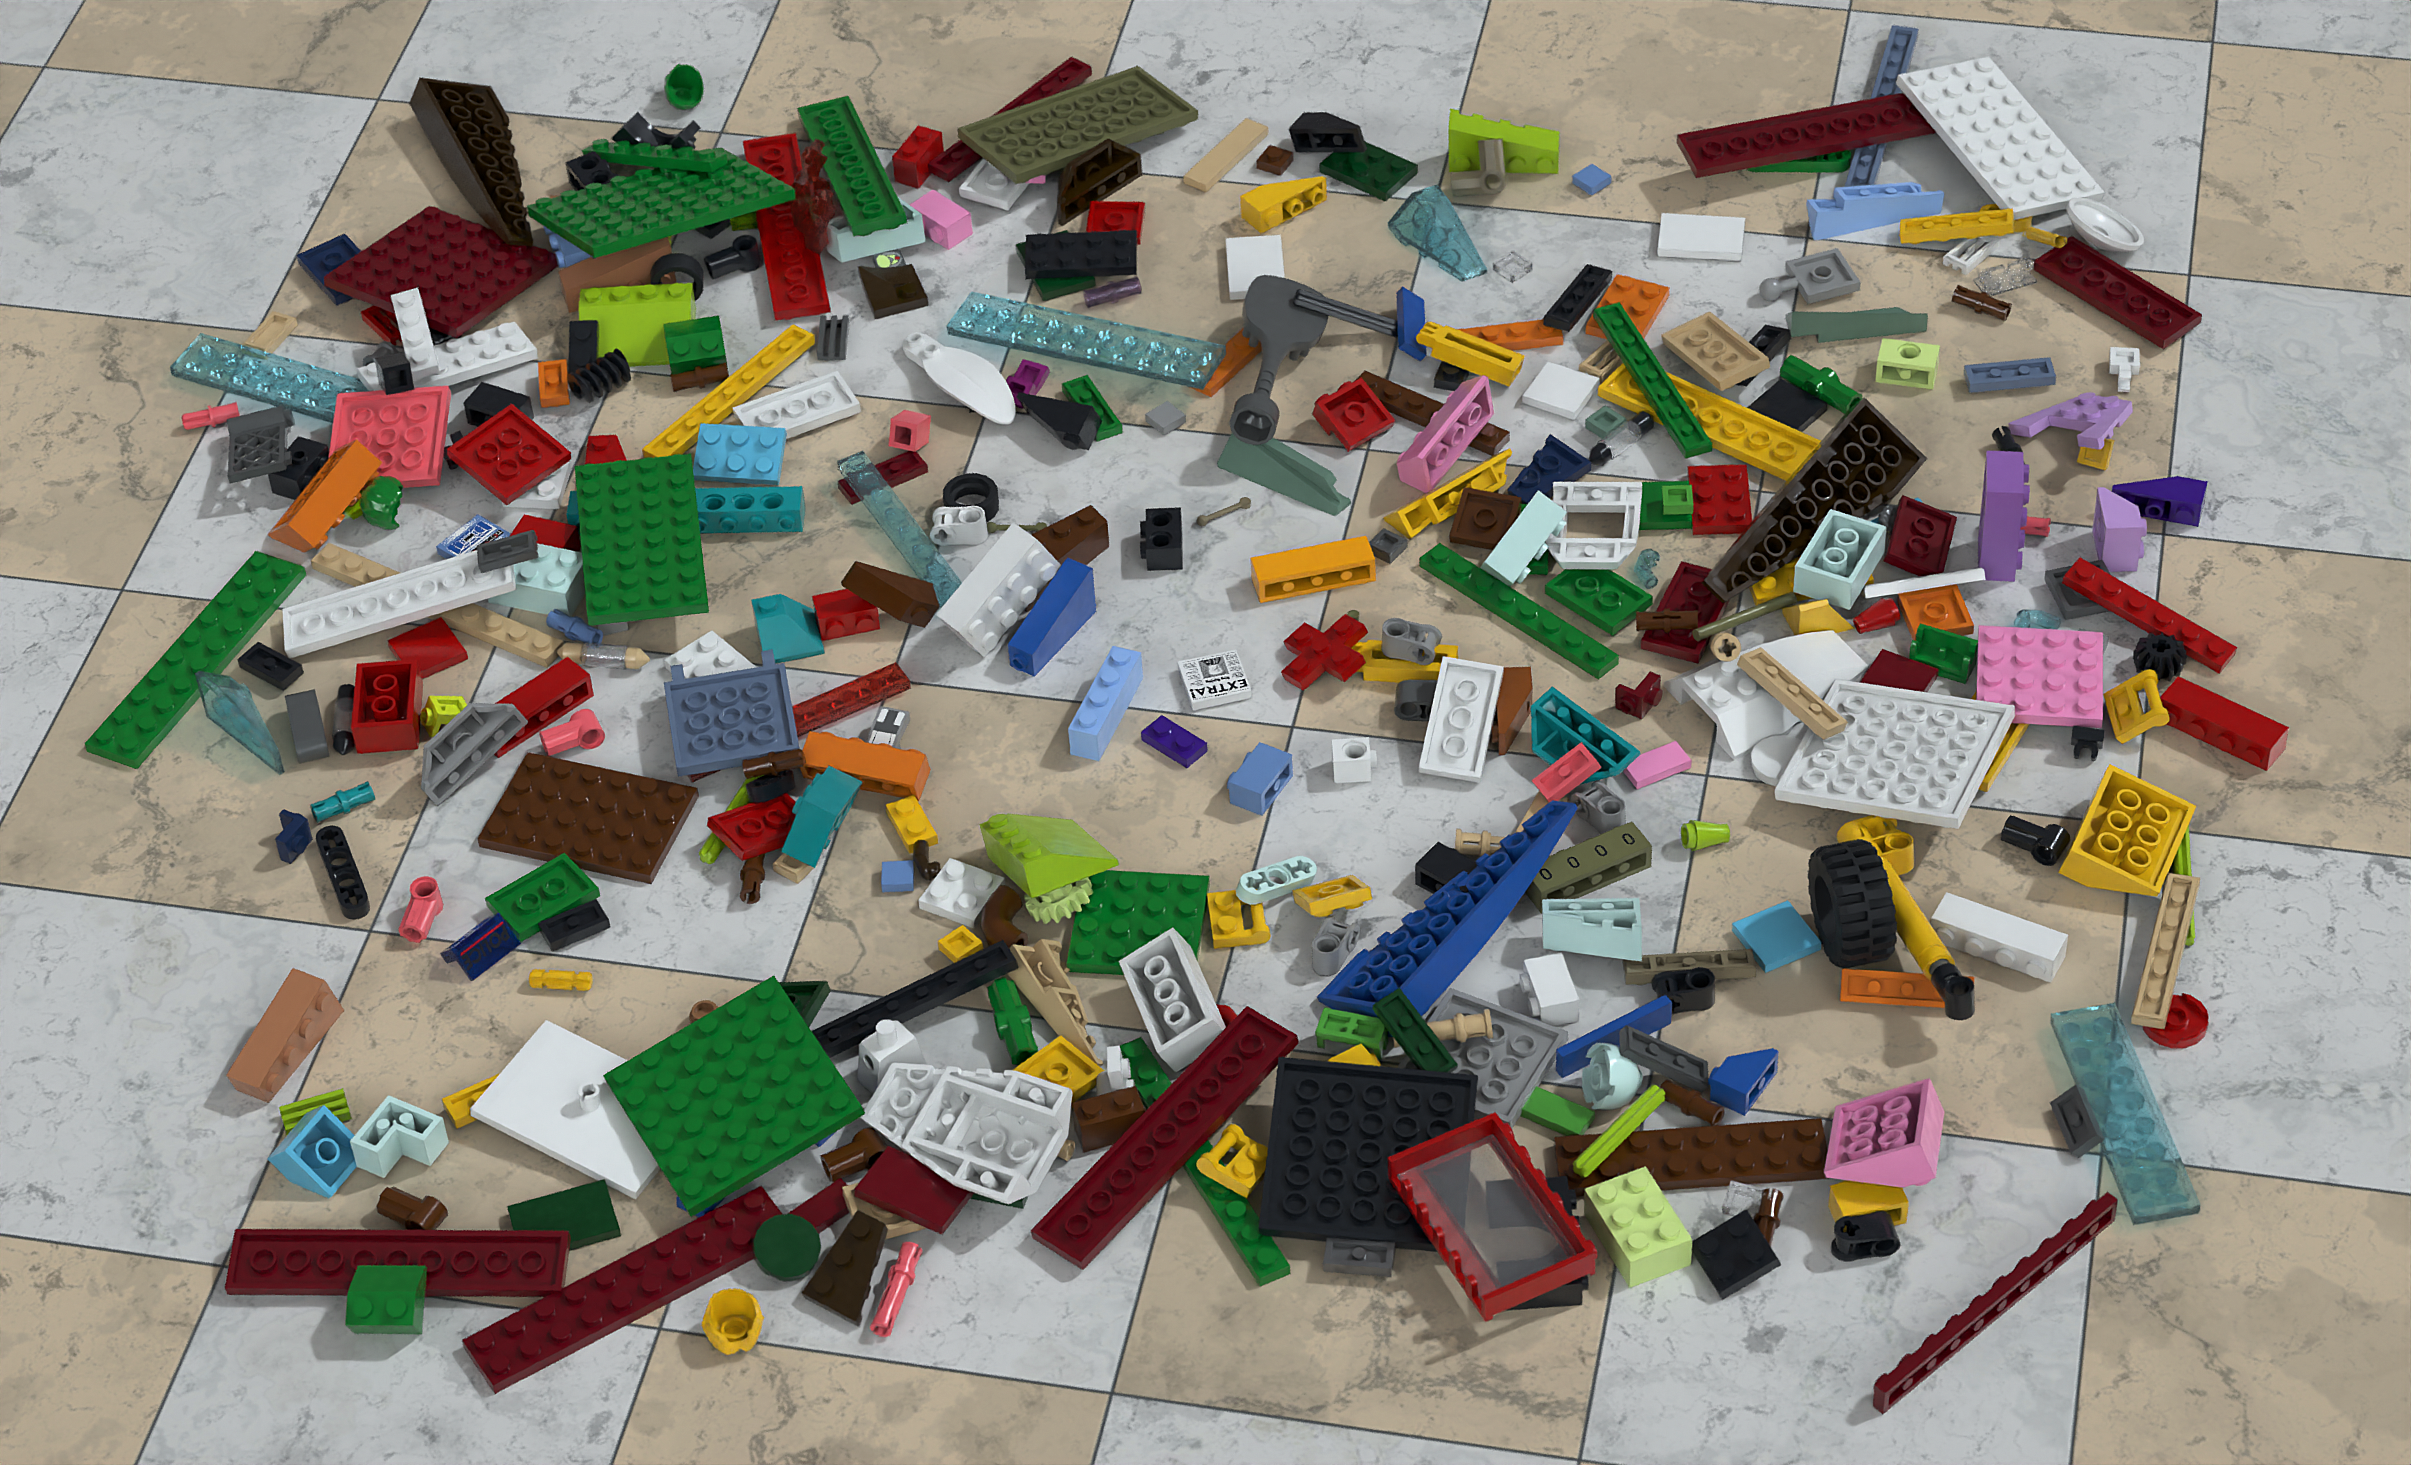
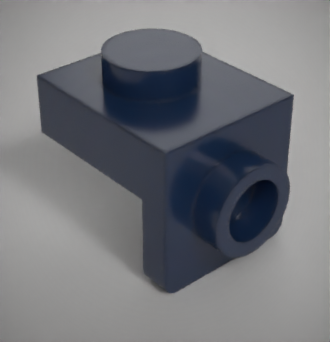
M283 809L279 813L283 831L275 838L281 861L291 864L306 850L313 838L307 818L299 813H292Z

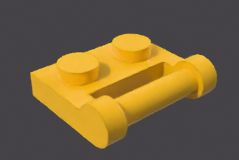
M2144 670L2103 694L2115 738L2121 744L2126 743L2154 726H2164L2169 722L2170 717L2167 709L2162 705L2157 688L2158 677L2154 670ZM2143 688L2145 689L2151 709L2145 714L2138 695V691Z
M1236 890L1207 893L1214 949L1263 944L1270 940L1271 934L1269 927L1265 923L1263 902L1250 905L1253 927L1244 930L1241 905L1248 904L1242 902L1237 897Z
M1230 1124L1222 1132V1138L1209 1153H1204L1198 1159L1196 1165L1202 1174L1247 1198L1265 1177L1268 1148L1245 1136L1243 1130L1238 1125ZM1231 1147L1238 1150L1239 1152L1226 1167L1219 1164L1221 1158Z

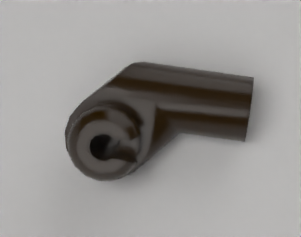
M917 840L913 847V860L922 878L930 880V878H935L941 871L940 863L937 861L929 863L928 842Z

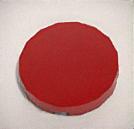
M2182 993V996L2173 995L2165 1029L2142 1026L2147 1036L2159 1045L2169 1048H2187L2197 1044L2205 1037L2209 1024L2208 1011L2201 1001L2189 994Z

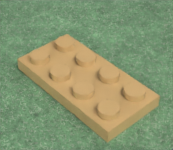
M1710 311L1661 334L1663 344L1720 391L1732 388L1735 384L1749 377H1754L1770 368L1769 358Z

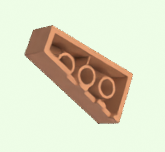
M668 237L596 259L589 257L558 271L562 294L569 313L579 311L580 289L651 284V269L655 261L664 255L672 253ZM675 272L665 274L661 278V282L664 284L677 283Z

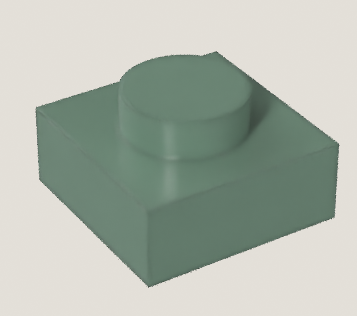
M1605 405L1585 419V428L1603 440L1608 441L1626 428L1627 419Z

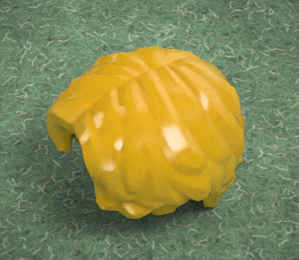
M728 1288L712 1295L703 1315L701 1326L709 1342L718 1351L730 1355L738 1352L740 1349L747 1352L754 1347L762 1329L764 1316L756 1297L742 1289Z

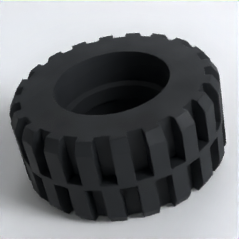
M1863 839L1817 848L1810 855L1808 861V891L1811 899V910L1815 919V927L1818 930L1819 940L1822 942L1824 952L1829 957V961L1839 968H1850L1887 960L1895 951L1897 922L1895 921V905L1892 900L1893 894L1889 886L1886 870H1884L1883 861L1878 856L1876 848L1872 846V843Z

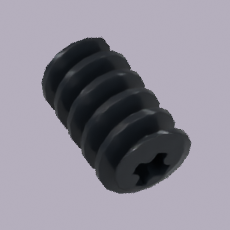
M616 348L613 352L605 354L604 358L599 357L594 363L586 364L585 368L577 369L576 373L568 374V385L578 399L584 398L587 402L591 403L594 401L592 393L600 398L603 396L602 388L608 393L613 390L611 382L617 388L622 386L621 378L627 383L630 382V367L623 353Z

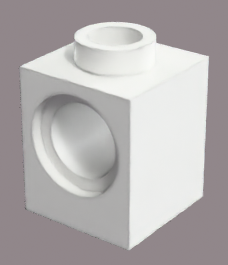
M1369 737L1332 739L1334 783L1371 781V769L1377 768L1376 750H1370Z

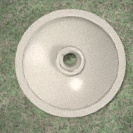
M2076 197L2072 198L2066 207L2068 217L2076 231L2094 249L2099 250L2101 248L2111 252H2132L2140 249L2144 242L2142 233L2132 222L2106 205L2090 199Z

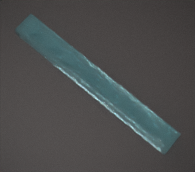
M864 451L838 460L837 466L842 476L918 578L933 584L939 606L942 608L962 584L961 580Z

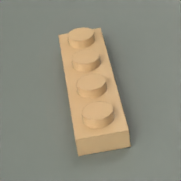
M1757 648L1740 656L1737 665L1750 678L1754 679L1768 691L1772 697L1776 698L1790 710L1794 716L1805 723L1816 735L1824 740L1844 731L1848 722L1763 648Z

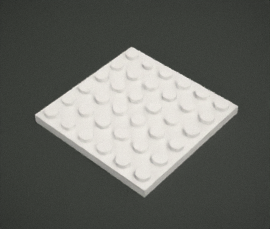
M1835 679L1824 702L1848 723L1843 732L1824 740L1808 728L1775 788V800L1959 829L2015 717V706Z

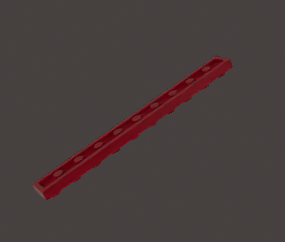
M2106 1192L2097 1201L2095 1199L2090 1201L2084 1211L2075 1219L2067 1220L2060 1232L2054 1237H2048L2043 1240L2038 1250L2029 1257H2023L2017 1263L2015 1269L2007 1276H2000L1990 1290L1984 1295H1977L1970 1302L1966 1310L1960 1315H1953L1947 1321L1945 1327L1936 1335L1930 1334L1923 1341L1919 1349L1913 1354H1906L1900 1360L1898 1366L1889 1374H1882L1873 1386V1407L1882 1414L1886 1413L2115 1221L2118 1199Z

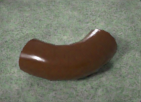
M1000 885L983 906L981 929L989 946L1004 940L1008 948L1013 944L1027 946V933L1019 930L1012 923L1014 916L1022 908V900L1012 888L1006 885Z

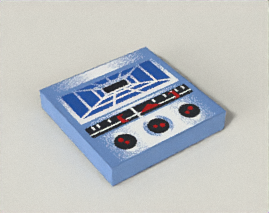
M477 514L438 544L436 549L440 556L449 559L477 550V545L509 537L511 533Z

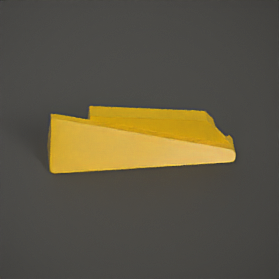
M1509 448L1495 454L1384 516L1383 519L1408 539L1418 534L1430 522L1433 525L1442 522L1456 514L1464 487L1494 492L1505 485L1507 475L1504 472L1507 459L1512 455L1511 449Z

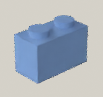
M1259 742L1252 752L1246 754L1243 764L1237 772H1233L1228 779L1227 789H1229L1230 804L1263 816L1293 777L1292 754Z

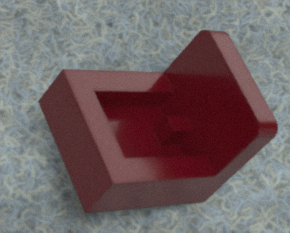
M1650 671L1635 690L1619 684L1615 688V708L1642 720L1652 706H1657L1662 698L1663 690L1660 689L1661 675Z

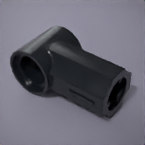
M751 235L739 236L733 241L731 247L706 256L704 262L712 280L736 270L751 272L761 266V258L756 238Z
M2011 815L2006 820L2001 832V841L2031 852L2033 858L2045 866L2056 864L2071 840L2068 831L2060 825L2049 824L2044 828Z

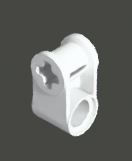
M944 506L935 509L933 512L932 520L934 526L930 530V538L935 544L941 546L978 545L985 542L988 538L985 513L979 506Z

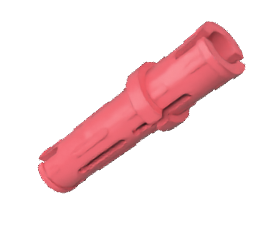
M902 1243L896 1263L889 1269L888 1284L870 1325V1330L874 1331V1334L878 1336L888 1337L891 1335L907 1288L915 1280V1267L922 1254V1248H918L919 1245L916 1243Z

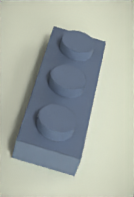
M2050 357L1964 365V377L1969 393L2055 385L2056 374Z

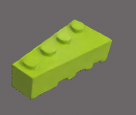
M1450 108L1448 128L1449 172L1480 170L1478 141L1503 139L1505 173L1558 174L1559 131L1526 124L1523 127L1512 125L1508 120L1500 119L1499 122L1483 119L1484 115L1473 113L1472 116L1459 114L1460 110Z

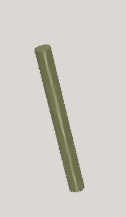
M1790 592L1694 629L1692 632L1693 637L1696 641H1700L1795 604L1797 602L1796 595Z

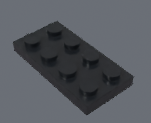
M1137 230L1026 235V279L1137 275Z

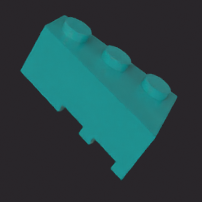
M828 766L822 775L817 773L812 784L806 787L803 796H799L793 807L792 813L796 814V817L781 852L815 868L823 849H827L831 840L828 838L834 830L838 831L850 811L862 781L831 766Z

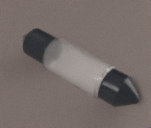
M1642 411L1598 441L1597 445L1590 449L1589 461H1591V464L1603 466L1639 441L1644 434L1654 427L1653 416Z
M344 684L338 688L337 701L334 708L333 748L341 755L350 753L355 746L351 730L355 686L351 684Z

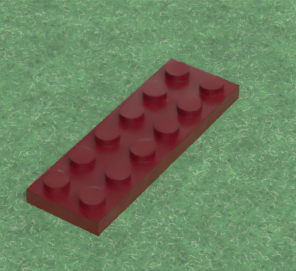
M2073 236L2067 238V242L2063 247H2054L2033 262L2034 271L2162 349H2165L2201 323V313Z

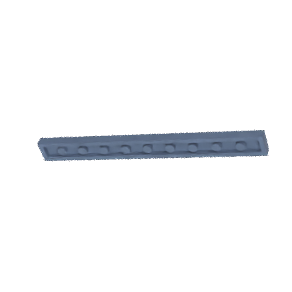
M1892 25L1871 98L1902 93L1896 81L1898 75L1908 73L1918 39V28ZM1887 143L1855 149L1844 187L1876 184Z

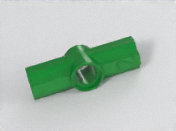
M1793 355L1787 357L1780 368V377L1827 402V404L1844 414L1862 399V394L1841 383L1838 375L1831 368L1823 367L1821 370H1818Z
M1003 977L995 979L987 987L988 998L994 1011V1021L999 1039L1004 1040L1012 1065L1019 1066L1038 1052V1046L1032 1034V1024L1026 1004L1022 1005L1014 981Z

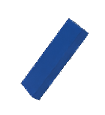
M1402 286L1396 292L1398 348L1421 361L1427 356L1425 345L1416 341V335L1425 325L1424 299Z

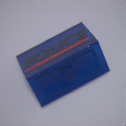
M497 913L485 918L442 951L440 955L447 964L457 961L470 981H473L521 943L501 915Z

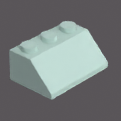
M1537 491L1480 568L1510 587L1515 581L1521 584L1531 571L1526 567L1533 557L1537 560L1540 559L1549 547L1544 542L1551 533L1557 536L1567 523L1562 519L1567 512L1540 491Z

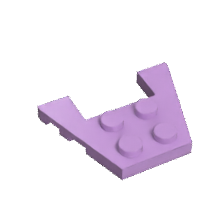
M2087 392L2012 421L2008 425L2012 435L2029 438L2049 426L2083 431L2077 435L2078 446L2100 450L2105 445L2104 439H2110L2114 435L2113 428L2115 426L2121 427L2133 413L2131 401L2121 400L2117 396L2103 397L2097 396L2093 392Z

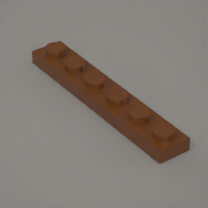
M1364 371L1356 379L1358 380L1362 377L1390 413L1425 428L1430 423L1433 414L1444 405L1441 402L1368 371ZM1487 422L1468 446L1494 456L1510 441V432Z

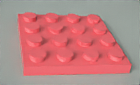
M449 386L420 387L386 395L383 390L337 393L328 458L336 449L357 439L383 462L376 470L379 473L378 476L395 477L402 483L403 488L440 485L451 399ZM365 484L360 491H364L368 486Z

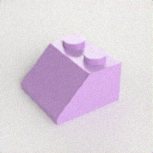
M2097 487L2092 533L2098 560L2103 559L2109 572L2137 571L2138 560L2144 556V545L2141 537H2145L2147 534L2146 519L2140 517L2137 505L2104 487Z

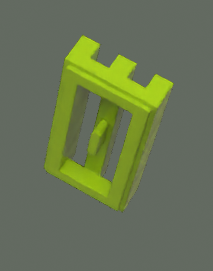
M343 1088L280 1106L279 1109L286 1134L290 1133L307 1112L322 1105L333 1111L332 1113L341 1122L351 1120Z

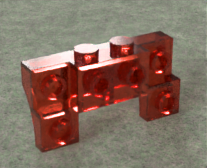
M815 139L801 154L803 170L797 173L794 183L791 185L795 189L796 199L789 202L793 225L798 231L803 233L806 248L820 255L829 244L827 227L829 221L835 216L837 208L833 205L832 197L834 192L830 189L829 181L819 177L820 170L828 159L821 151L825 143Z

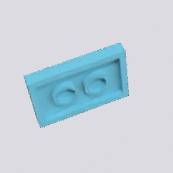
M700 423L693 466L694 480L779 485L787 437L786 429Z

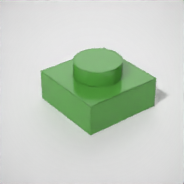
M1692 485L1662 486L1663 515L1693 514Z

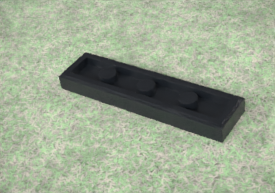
M1586 264L1545 314L1543 325L1570 332L1610 283L1613 271Z

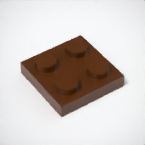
M1464 487L1449 534L1450 542L1494 550L1518 518L1522 505L1521 497Z

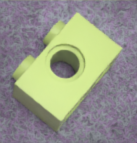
M1882 338L1877 359L1876 382L1933 390L1938 370L1940 345Z

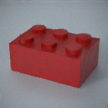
M417 659L357 664L351 723L357 754L419 749L423 681Z

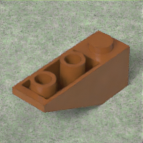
M1531 666L1504 667L1493 720L1496 721V724L1492 725L1491 730L1492 743H1498L1499 755H1506L1531 713L1530 706L1533 700Z

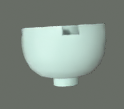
M1607 1043L1592 1045L1586 1055L1587 1058H1591L1589 1068L1583 1067L1582 1089L1586 1102L1591 1103L1593 1101L1594 1105L1591 1108L1594 1110H1614L1627 1105L1635 1096L1637 1089L1642 1085L1643 1076L1638 1068V1064L1621 1056L1620 1046Z

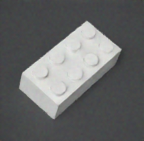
M1013 522L936 615L963 642L985 657L990 650L995 648L999 639L1009 627L1015 624L1025 608L1035 600L1045 584L1055 576L1061 564L1035 537Z
M1174 928L1169 929L1119 961L1158 1055L1175 1072L1192 1063L1226 1028L1191 946Z

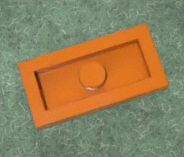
M567 360L538 362L541 408L570 405Z

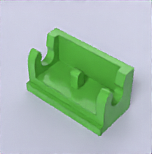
M1329 1008L1323 1009L1315 1031L1318 1048L1325 1049V1040L1350 1045L1362 1044L1366 1048L1374 1049V1054L1379 1060H1382V1049L1386 1050L1388 1046V1030L1379 1018Z

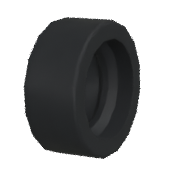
M671 253L655 261L651 269L652 285L664 284L661 282V278L665 274L682 272L694 279L692 285L695 301L700 298L703 292V269L696 259L683 253Z
M978 473L962 474L947 482L943 489V504L945 507L979 506L984 510L987 523L999 511L998 488L995 482L986 475ZM966 495H980L986 498L984 501L974 505H963L956 502V500Z

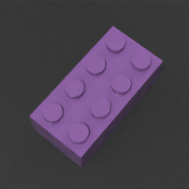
M1986 451L1978 533V567L1984 569L1987 581L2015 582L2016 569L2022 570L2023 553L2018 551V549L2024 548L2025 530H2020V527H2024L2027 524V508L2023 507V505L2029 503L2030 486L2024 485V483L2029 481V465L2024 464L2023 452Z

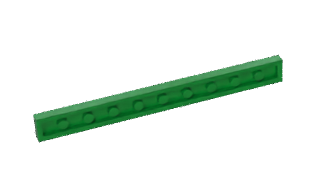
M1139 1037L1120 1045L1123 1059L1129 1058L1131 1078H1128V1080L1134 1079L1142 1104L1147 1110L1172 1083L1143 1038ZM1207 1139L1182 1165L1258 1285L1261 1287L1289 1275L1290 1265L1272 1237L1258 1234L1260 1219L1248 1200L1198 1170L1196 1165L1198 1159L1204 1153H1209L1213 1148ZM1220 1160L1219 1164L1226 1167L1222 1160Z

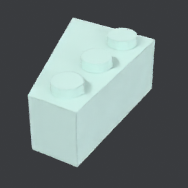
M898 197L906 213L907 224L900 225L895 229L874 231L867 236L858 235L854 237L844 215H840L823 223L827 252L840 262H846L924 243L926 239L922 214Z
M1639 898L1542 899L1543 949L1642 962V924Z

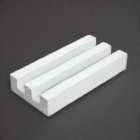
M1991 235L1979 236L1974 239L1965 238L1944 256L1943 264L1946 266L1953 264L1952 269L1957 271L1961 268V273L1967 275L1999 248L2000 239ZM1968 249V251L1962 257L1958 258L1962 253H1964Z

